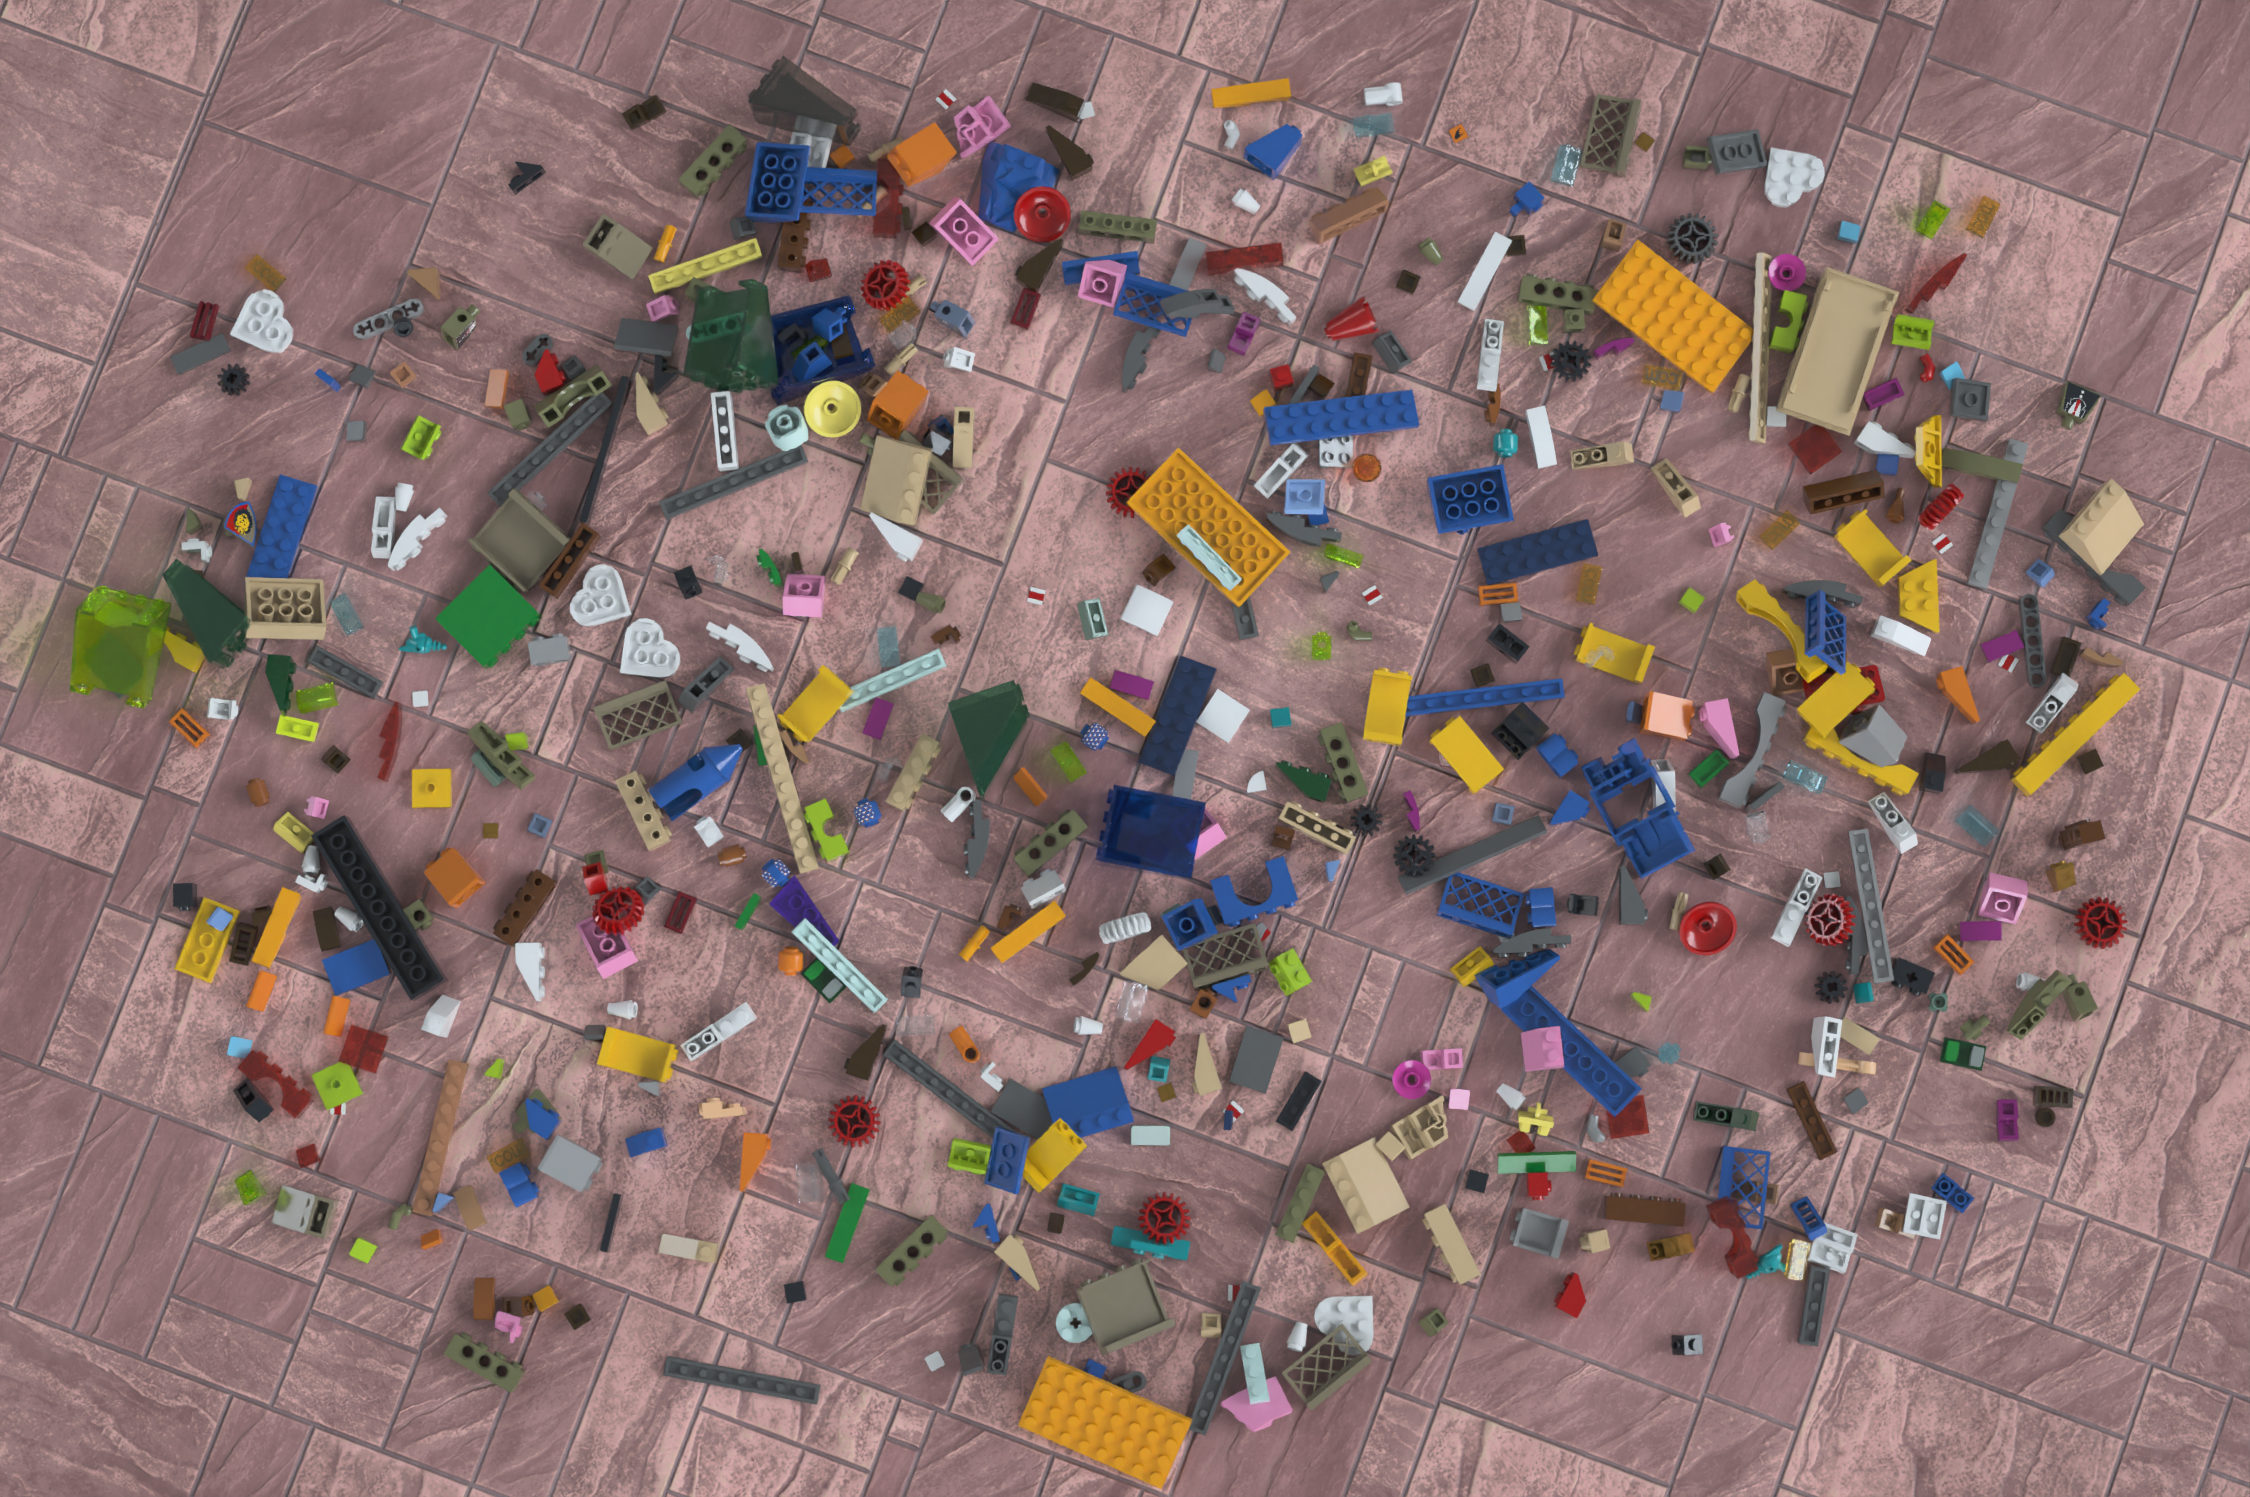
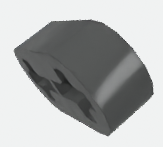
M540 334L524 350L522 358L528 366L539 364L544 350L549 349L550 351L552 349L553 340L547 334ZM542 339L544 341L548 339V346L546 347L543 345L540 349H538L541 346L540 341ZM537 351L534 355L536 359L534 361H527L529 359L527 355L529 353L533 355Z

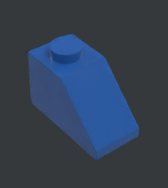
M1570 790L1548 824L1554 826L1577 821L1581 817L1585 818L1590 810L1588 807L1590 802Z
M661 1127L625 1139L630 1158L668 1147L664 1130Z

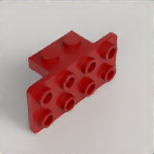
M1876 665L1859 667L1861 670L1860 674L1864 678L1868 677L1875 684L1873 686L1875 692L1872 695L1870 694L1850 712L1851 715L1862 712L1866 705L1880 703L1885 700L1879 670ZM1836 672L1819 675L1809 683L1803 679L1802 686L1806 700Z

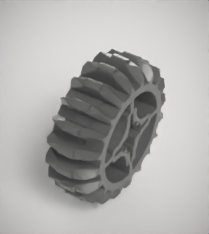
M1688 213L1687 218L1684 215L1680 216V220L1676 218L1674 224H1671L1669 227L1671 231L1667 232V236L1671 238L1666 241L1668 244H1672L1668 248L1669 251L1675 250L1673 257L1679 254L1678 260L1682 261L1683 258H1686V264H1689L1690 259H1692L1693 264H1696L1698 259L1700 262H1704V257L1709 259L1711 256L1710 252L1714 253L1716 250L1713 246L1718 244V241L1714 240L1718 238V234L1713 233L1716 227L1710 228L1712 220L1706 223V216L1699 219V213H1696L1694 218L1691 213ZM1688 225L1687 234L1678 237V231ZM1695 226L1700 227L1704 232H1698ZM1690 235L1696 238L1694 243L1689 240ZM1707 240L1706 247L1697 252L1698 243ZM1681 245L1688 246L1689 251L1682 248Z

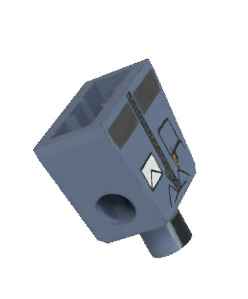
M943 300L941 304L933 301L929 307V311L935 313V317L940 324L965 339L975 324L974 319L967 310L947 300Z

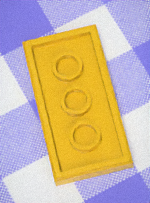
M203 897L174 969L212 983L241 911ZM217 907L225 909L233 916L223 931H219L207 923L208 918Z

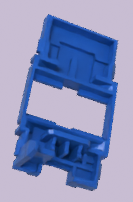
M1633 738L1617 748L1619 753L1612 756L1613 762L1605 765L1602 757H1598L1583 765L1581 769L1592 788L1589 793L1618 847L1623 845L1627 857L1631 860L1640 879L1690 854L1695 851V848L1687 833L1684 832L1682 824L1677 820L1679 812H1674L1673 808L1676 806L1655 767H1650V758L1646 759L1645 756L1643 757L1644 754L1641 748L1637 745L1636 739ZM1653 777L1666 802L1648 811L1649 817L1640 822L1638 818H1635L1616 829L1602 803L1622 793L1621 787L1629 783L1635 786Z

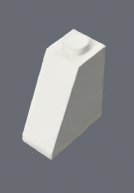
M1651 760L1650 767H1655L1676 806L1675 770L1670 760ZM1651 777L1654 809L1666 801L1653 777Z
M442 995L428 1010L421 1030L447 1038L461 1001Z

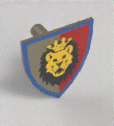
M249 501L242 502L228 512L222 528L225 529L224 533L227 537L235 535L251 547H254L257 534L255 514Z

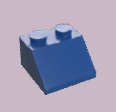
M1202 898L1193 899L1162 916L1178 951L1218 934Z

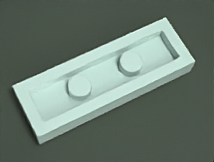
M1254 1343L1240 1346L1250 1405L1270 1401L1260 1344Z

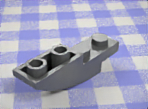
M1216 289L1187 291L1167 297L1159 302L1167 317L1198 318L1200 313L1232 314L1235 310L1227 295H1219Z
M1149 326L1144 334L1139 330L1135 333L1124 360L1122 374L1123 392L1126 393L1128 389L1132 390L1137 383V380H1135L1139 373L1142 375L1147 368V364H1145L1146 357L1142 354H1147L1151 348L1149 343L1153 338L1156 339L1159 336L1160 329Z
M1271 511V514L1267 513L1266 521L1282 534L1300 543L1320 548L1321 540L1336 543L1341 541L1342 532H1338L1336 528L1323 530L1319 529L1317 525L1304 527L1305 519H1302L1300 515L1290 514L1289 517L1282 516L1283 513Z
M1827 580L1798 582L1788 585L1782 590L1786 597L1791 599L1802 598L1806 602L1808 596L1821 589L1826 593V601L1832 603L1837 601L1843 602L1844 606L1849 608L1858 607L1863 600V596L1845 592L1847 584Z
M973 800V805H970V817H974V824H971V836H975V839H967V844H964V855L968 856V863H965V875H969L970 879L976 877L984 862L990 837V819H982L981 800Z
M1845 896L1844 901H1849V907L1854 909L1851 914L1856 916V918L1852 919V922L1856 925L1850 928L1853 930V933H1847L1849 939L1846 940V951H1849L1848 959L1845 960V970H1848V975H1858L1860 956L1868 955L1867 937L1864 923L1851 896Z
M1551 928L1533 930L1508 939L1493 949L1492 954H1497V958L1509 957V954H1516V957H1528V953L1533 952L1532 945H1535V949H1545L1547 945H1555V948H1567L1566 944L1571 943V935L1551 936Z
M999 1293L987 1373L1004 1376L1007 1374L1018 1296Z

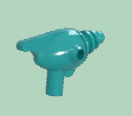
M415 625L409 627L411 638L406 640V645L399 647L400 651L421 654L429 653L432 649L433 651H436V649L440 651V648L442 650L447 649L446 644H441L440 641L437 643V640L433 642L429 636L422 632L418 633L417 626Z
M1782 1244L1761 1255L1757 1259L1756 1266H1753V1269H1750V1272L1746 1274V1278L1751 1279L1753 1276H1760V1273L1768 1274L1775 1272L1777 1269L1786 1272L1788 1266L1780 1262L1782 1257L1780 1251L1783 1249Z

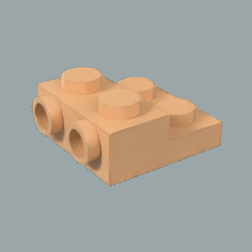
M720 1098L706 1099L707 1103L699 1104V1114L703 1116V1119L746 1115L745 1107H740V1104L736 1103L727 1104L726 1108L725 1102L720 1101Z

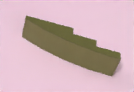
M1949 448L1943 449L1942 468L1972 476L1979 475L1994 480L2000 479L2015 484L2019 482L2023 464Z
M480 721L467 731V734L485 756L520 790L535 780V775L522 765V759L508 748V742L485 723Z

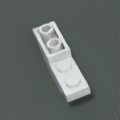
M1239 268L1234 270V280L1239 286L1243 285L1248 290L1246 293L1253 301L1256 299L1260 302L1265 298L1266 305L1271 310L1274 308L1279 313L1277 316L1284 324L1287 322L1290 326L1295 322L1296 316L1286 306L1289 302V297L1281 289L1258 274Z
M1485 319L1477 389L1496 392L1504 321Z
M438 508L426 519L419 514L408 525L391 553L388 567L391 570L395 571L397 569L398 571L402 569L410 557H416L423 547L419 540L426 539L434 527L438 528L445 523V518L448 516L441 508Z
M711 622L708 623L706 630L709 631L708 635L717 640L720 637L727 640L725 644L735 649L738 646L739 648L736 653L740 656V660L748 664L750 661L757 664L756 668L763 672H767V670L773 672L774 668L770 660L750 636L732 624H729L727 630Z
M1806 868L1804 869L1779 917L1771 939L1787 947L1791 945L1823 877Z
M745 1002L680 1046L689 1060L693 1061L757 1019L749 1004Z

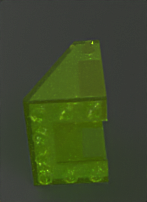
M96 586L75 611L70 691L89 695L96 687L130 696L126 700V705L144 709L152 700L171 603L165 602L163 599L148 598L142 594H131L125 590L109 589L107 586Z

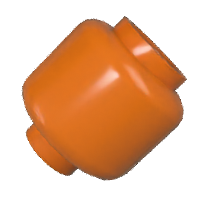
M794 946L783 947V950L778 953V969L783 971L784 975H796V972L803 969L802 951Z

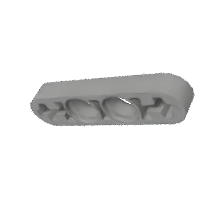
M410 299L358 322L353 328V333L359 340H367L393 328L395 320L392 318V315L395 311H401L402 317L413 320L423 314L424 305L418 299ZM413 304H416L417 306L420 305V307L417 308V312H414L413 310H408L413 308ZM404 307H406L409 316H407L406 312L403 310ZM384 319V327L376 328V320ZM368 323H371V326L375 331L372 332L371 329H367L370 327ZM360 327L367 329L365 330V335L358 333L360 332Z

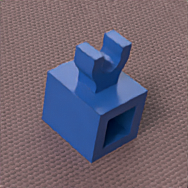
M1529 181L1515 193L1514 199L1517 203L1510 208L1509 212L1513 217L1523 209L1528 214L1532 211L1536 213L1542 208V202L1545 197Z
M839 307L833 313L825 308L812 317L814 333L829 342L843 333V323L847 321V318L842 316L846 313V309Z

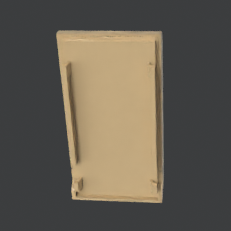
M1826 267L1821 274L1800 335L1798 347L1795 350L1777 402L1776 411L1850 436L1899 292Z

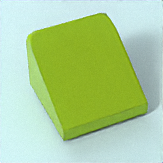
M1689 587L1678 603L1694 614L1705 598Z
M524 732L505 735L508 748L511 751L528 749V737Z
M1637 992L1630 993V997L1647 1012L1652 997Z
M498 1058L485 1072L484 1076L501 1078L505 1060Z
M358 1237L349 1255L368 1264L378 1246Z

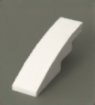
M1497 232L1494 233L1458 300L1459 304L1475 311L1512 240Z

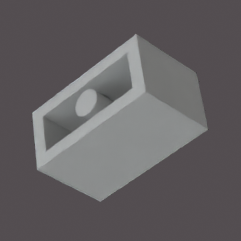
M563 634L551 635L549 639L535 637L532 638L531 642H528L530 661L533 667L572 661L569 639L563 636Z

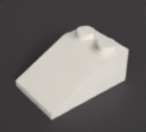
M1047 869L1039 874L1040 878L1036 880L1031 878L1022 883L1023 887H1021V890L1031 909L1066 892L1065 886L1055 870L1050 871V869Z

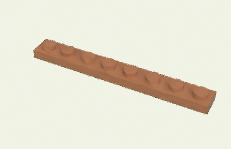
M450 1059L448 1061L412 1212L433 1216L432 1209L439 1191L469 1066L468 1063Z

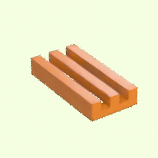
M1516 583L1478 586L1480 606L1518 602ZM1513 588V591L1483 594V590ZM1514 595V598L1487 601H1484L1483 599L1489 597Z
M181 708L168 721L196 748L205 741L206 737L211 735L184 708ZM180 715L186 716L203 735L201 736ZM178 719L190 732H192L198 738V740L195 741L191 736H189L175 722V720Z
M1948 934L1932 947L1959 976L1974 963L1968 954ZM1946 940H1947V941L1959 952V954L1968 962L1967 964H1965V963L1946 945V943H1945ZM1940 946H1942L1958 962L1962 969H1960L1947 956V954L1940 948Z
M1589 1159L1585 1178L1623 1187L1627 1168ZM1594 1164L1619 1170L1622 1173L1621 1175L1591 1168V1166ZM1590 1172L1619 1178L1620 1182L1591 1176Z

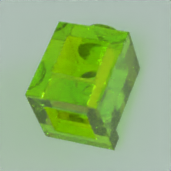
M1316 632V635H1312L1311 660H1331L1332 636H1328V632ZM1319 642H1324V643H1325V647H1324V648H1320V647L1318 646V643H1319Z

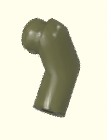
M1356 621L1348 623L1346 627L1347 632L1354 640L1372 641V632L1361 631Z
M407 1204L400 1205L392 1213L388 1228L397 1230L401 1217L403 1215L410 1216L413 1208L407 1206Z

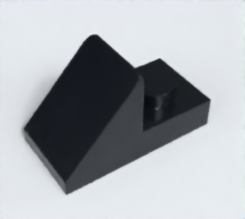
M515 162L523 174L513 177L508 185L513 193L517 195L546 172L541 165Z
M655 354L654 393L660 395L679 378L678 373H664L668 369L667 359H664L663 355Z

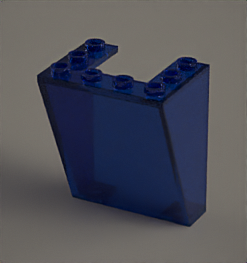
M850 295L767 316L751 335L752 345L756 347L758 352V361L765 371V380L771 388V397L776 401L777 405L808 395L820 383L830 380L844 382L866 374L876 366L870 348L862 351L851 318L855 315L856 311ZM839 307L846 309V313L842 316L847 318L845 323L854 355L835 360L831 342L814 333L812 317L825 308L834 313ZM794 322L797 326L802 325L808 333L806 335L808 341L805 343L799 335H796L784 346L777 339L778 332L783 327H789ZM816 341L832 364L812 379L798 382L791 370L799 353Z
M1114 785L1113 789H1109L1106 802L1110 804L1109 812L1105 811L1103 818L1106 827L1105 830H1101L1099 841L1103 843L1102 846H1098L1095 859L1099 861L1098 865L1191 880L1206 802Z

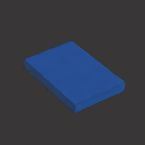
M374 939L322 960L335 996L391 975L385 957Z
M995 1127L984 1184L1013 1194H1019L1030 1141L1029 1136L1002 1127Z

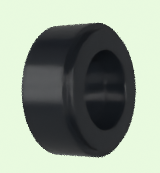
M400 317L393 323L394 331L400 337H406L413 331L412 322L407 317Z

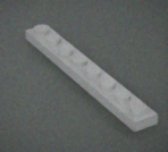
M2010 438L2003 459L2023 464L2028 444ZM2000 479L1996 481L1968 578V585L1987 589L2017 486L2015 483Z
M1868 828L1848 831L1874 984L1894 981Z

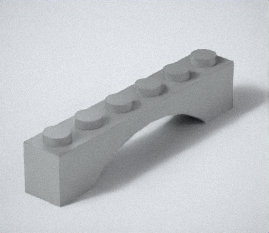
M1766 692L1761 694L1754 711L1758 728L1754 753L1747 765L1738 774L1724 782L1717 798L1718 800L1736 808L1746 805L1750 796L1747 792L1750 787L1753 788L1757 780L1755 773L1757 770H1761L1763 766L1764 752L1768 753L1772 742L1769 741L1771 735L1776 734L1779 728L1777 721L1779 717H1783L1787 707L1784 706L1785 700Z

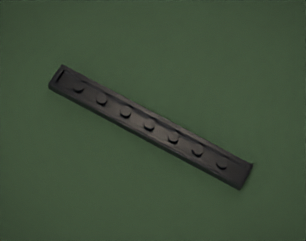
M621 376L579 521L589 526L630 388L631 380L626 376Z

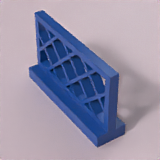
M807 167L805 184H813L816 188L810 192L804 188L800 212L876 216L877 171ZM825 185H832L835 189L828 193L823 187ZM844 186H851L854 190L847 194L842 188ZM863 187H872V192L866 195L861 189ZM817 191L825 195L819 201L813 196ZM836 192L844 196L840 201L832 197ZM855 193H858L863 197V199H861L859 202H856L851 197ZM810 198L815 204L812 207L803 206V202ZM829 199L834 205L830 208L825 207L822 203ZM848 200L854 206L844 208L841 204ZM867 201L872 205V210L863 209L860 205Z
M1126 273L1113 312L1114 316L1183 337L1187 336L1192 318L1186 320L1185 317H1177L1171 320L1170 317L1166 316L1159 303L1162 299L1187 292L1188 290L1132 273ZM1125 290L1134 292L1136 296L1128 298ZM1149 296L1154 301L1146 304L1142 297ZM1139 299L1143 306L1135 309L1131 302ZM1127 304L1131 311L1123 312L1119 308ZM1157 305L1161 311L1153 314L1149 308ZM1146 310L1149 316L1145 318L1140 317L1138 312ZM1164 315L1167 322L1159 323L1156 318ZM1182 320L1185 329L1176 328L1174 323Z
M1820 589L1806 598L1805 654L1808 657L1818 656L1842 675L1846 672V616L1825 600L1826 593Z
M1458 872L1448 877L1436 916L1510 939L1515 929L1524 893ZM1453 876L1460 878L1464 885L1455 889L1451 883ZM1473 883L1479 884L1482 889L1481 892L1475 895L1472 894L1469 885ZM1466 888L1470 897L1461 901L1457 891ZM1492 889L1497 890L1501 897L1491 901L1487 892ZM1454 894L1458 901L1453 906L1445 903L1446 897ZM1484 894L1489 903L1480 907L1475 897ZM1510 895L1519 897L1517 904L1510 907L1506 897ZM1472 899L1477 909L1470 912L1465 909L1463 903ZM1503 900L1507 909L1498 913L1494 903ZM1491 906L1495 913L1490 918L1484 916L1482 909ZM1509 911L1513 918L1511 925L1504 923L1500 915Z
M1723 1146L1715 1224L1763 1230L1770 1151ZM1735 1151L1743 1152L1748 1160L1739 1166L1734 1160ZM1747 1153H1753L1754 1155L1749 1157ZM1757 1154L1766 1155V1162L1760 1168L1752 1160ZM1751 1161L1757 1170L1748 1177L1741 1167ZM1733 1164H1735V1165L1737 1166V1168H1736L1734 1171H1733ZM1765 1167V1172L1763 1174L1761 1172V1169ZM1739 1169L1746 1179L1739 1185H1736L1732 1180V1174ZM1759 1171L1764 1181L1759 1187H1756L1750 1178ZM1748 1180L1755 1190L1745 1196L1739 1186ZM1731 1183H1733L1735 1186V1188H1733L1732 1190ZM1763 1186V1191L1761 1194V1192L1758 1189H1760ZM1738 1189L1744 1198L1735 1205L1730 1199V1194ZM1757 1191L1762 1200L1759 1205L1754 1207L1748 1200V1197ZM1744 1200L1753 1208L1745 1216L1737 1208ZM1729 1202L1733 1205V1207L1730 1210ZM1759 1206H1761L1760 1213L1757 1211ZM1735 1208L1742 1218L1737 1222H1728V1213ZM1754 1210L1760 1217L1759 1225L1750 1224L1746 1219ZM1744 1219L1747 1224L1739 1222Z

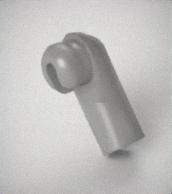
M1590 1114L1587 1133L1592 1141L1602 1143L1605 1140V1134L1597 1127L1599 1116Z

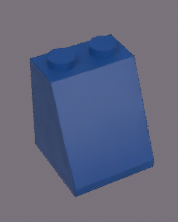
M1288 124L1247 145L1244 150V159L1275 180L1301 145V130L1294 125L1290 126Z

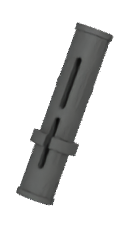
M820 1148L819 1151H814L812 1156H814L829 1184L828 1188L833 1191L839 1205L849 1201L851 1198L842 1185L843 1181L838 1178L824 1149Z

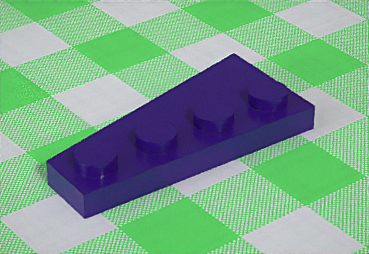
M794 875L769 905L794 927L806 918L835 947L839 939Z

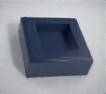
M1225 1110L1224 1130L1233 1129V1110Z

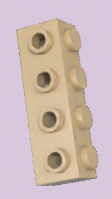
M923 733L921 734L886 799L887 804L902 812L905 809L909 810L914 801L912 796L915 791L919 792L923 784L921 780L924 774L928 775L932 767L930 763L933 757L937 758L941 751L938 741Z
M635 770L615 780L648 850L652 851L670 842L669 836L672 833L668 825L664 826L661 821L664 817L660 809L655 808L653 804L655 800L644 786L647 782L643 774H638Z
M1287 801L1278 819L1279 822L1347 856L1356 839L1353 836L1354 832L1346 828L1342 830L1336 827L1337 824L1329 819L1324 821L1319 818V814L1311 810L1307 812L1301 809L1302 805L1294 801L1291 803Z
M1442 1204L1424 1213L1423 1224L1427 1230L1431 1229L1434 1235L1431 1239L1436 1248L1440 1247L1442 1251L1440 1257L1444 1265H1449L1451 1269L1449 1275L1452 1281L1461 1285L1481 1275L1446 1204Z

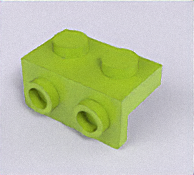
M1896 315L1892 326L1891 344L1929 350L1934 320Z
M417 415L400 449L420 460H425L432 453L433 448L431 446L434 440L437 441L441 435V426Z
M1293 948L1268 962L1271 973L1275 976L1280 989L1286 996L1312 982Z
M953 1138L947 1166L957 1171L966 1170L977 1175L986 1174L992 1145Z

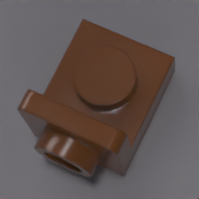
M1163 553L1148 564L1142 574L1146 581L1155 587L1160 580L1173 572L1176 567Z
M949 624L930 637L935 645L937 643L942 645L950 639L948 637L950 635L953 636L958 644L961 642L959 637L962 635L956 626L952 628Z
M1276 825L1271 845L1290 850L1295 830Z
M1010 904V906L1005 905L997 928L1004 930L1005 927H1010L1013 919L1010 916L1011 913L1022 917L1021 907Z
M532 1295L502 1297L504 1313L514 1316L534 1314L535 1305Z

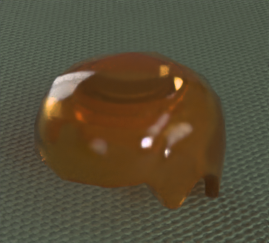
M1360 454L1354 459L1352 465L1353 475L1362 482H1373L1380 476L1382 470L1381 462L1373 454Z

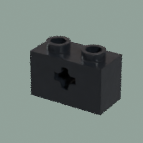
M1500 623L1486 639L1487 643L1515 664L1530 647Z
M1898 957L1895 958L1892 965L1894 981H1891V985L1900 989L1903 986L1909 989V993L1915 996L1925 995L1935 972ZM1912 974L1911 977L1914 981L1908 982L1909 978L1906 975Z

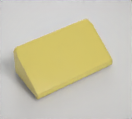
M289 812L282 816L274 825L273 830L300 853H304L307 846H310L314 841L311 836L314 832Z

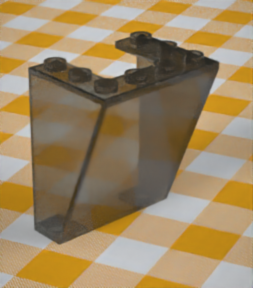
M784 56L773 63L771 72L762 77L761 85L757 90L753 89L748 96V102L754 119L759 124L791 132L807 133L815 137L829 138L832 142L850 146L862 130L860 124L857 123L855 125L853 123V120L858 115L854 107Z

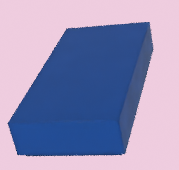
M318 369L315 372V375L336 392L340 390L341 385L322 369Z

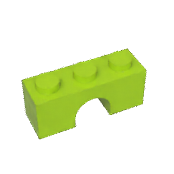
M1784 290L1777 312L1788 316L1790 326L1786 328L1775 326L1772 331L1769 349L1789 354L1794 349H1797L1800 338H1797L1798 331L1802 330L1804 320L1801 319L1802 314L1806 313L1809 303L1806 302L1807 295Z
M825 798L804 807L806 810L803 813L807 824L811 823L814 829L811 831L815 842L819 840L821 845L819 852L822 859L826 858L830 862L850 853L842 834L830 837L824 833L825 823L835 818L827 799Z

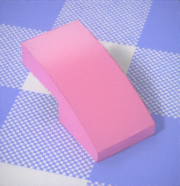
M1462 1048L1420 1051L1421 1063L1429 1070L1463 1068Z

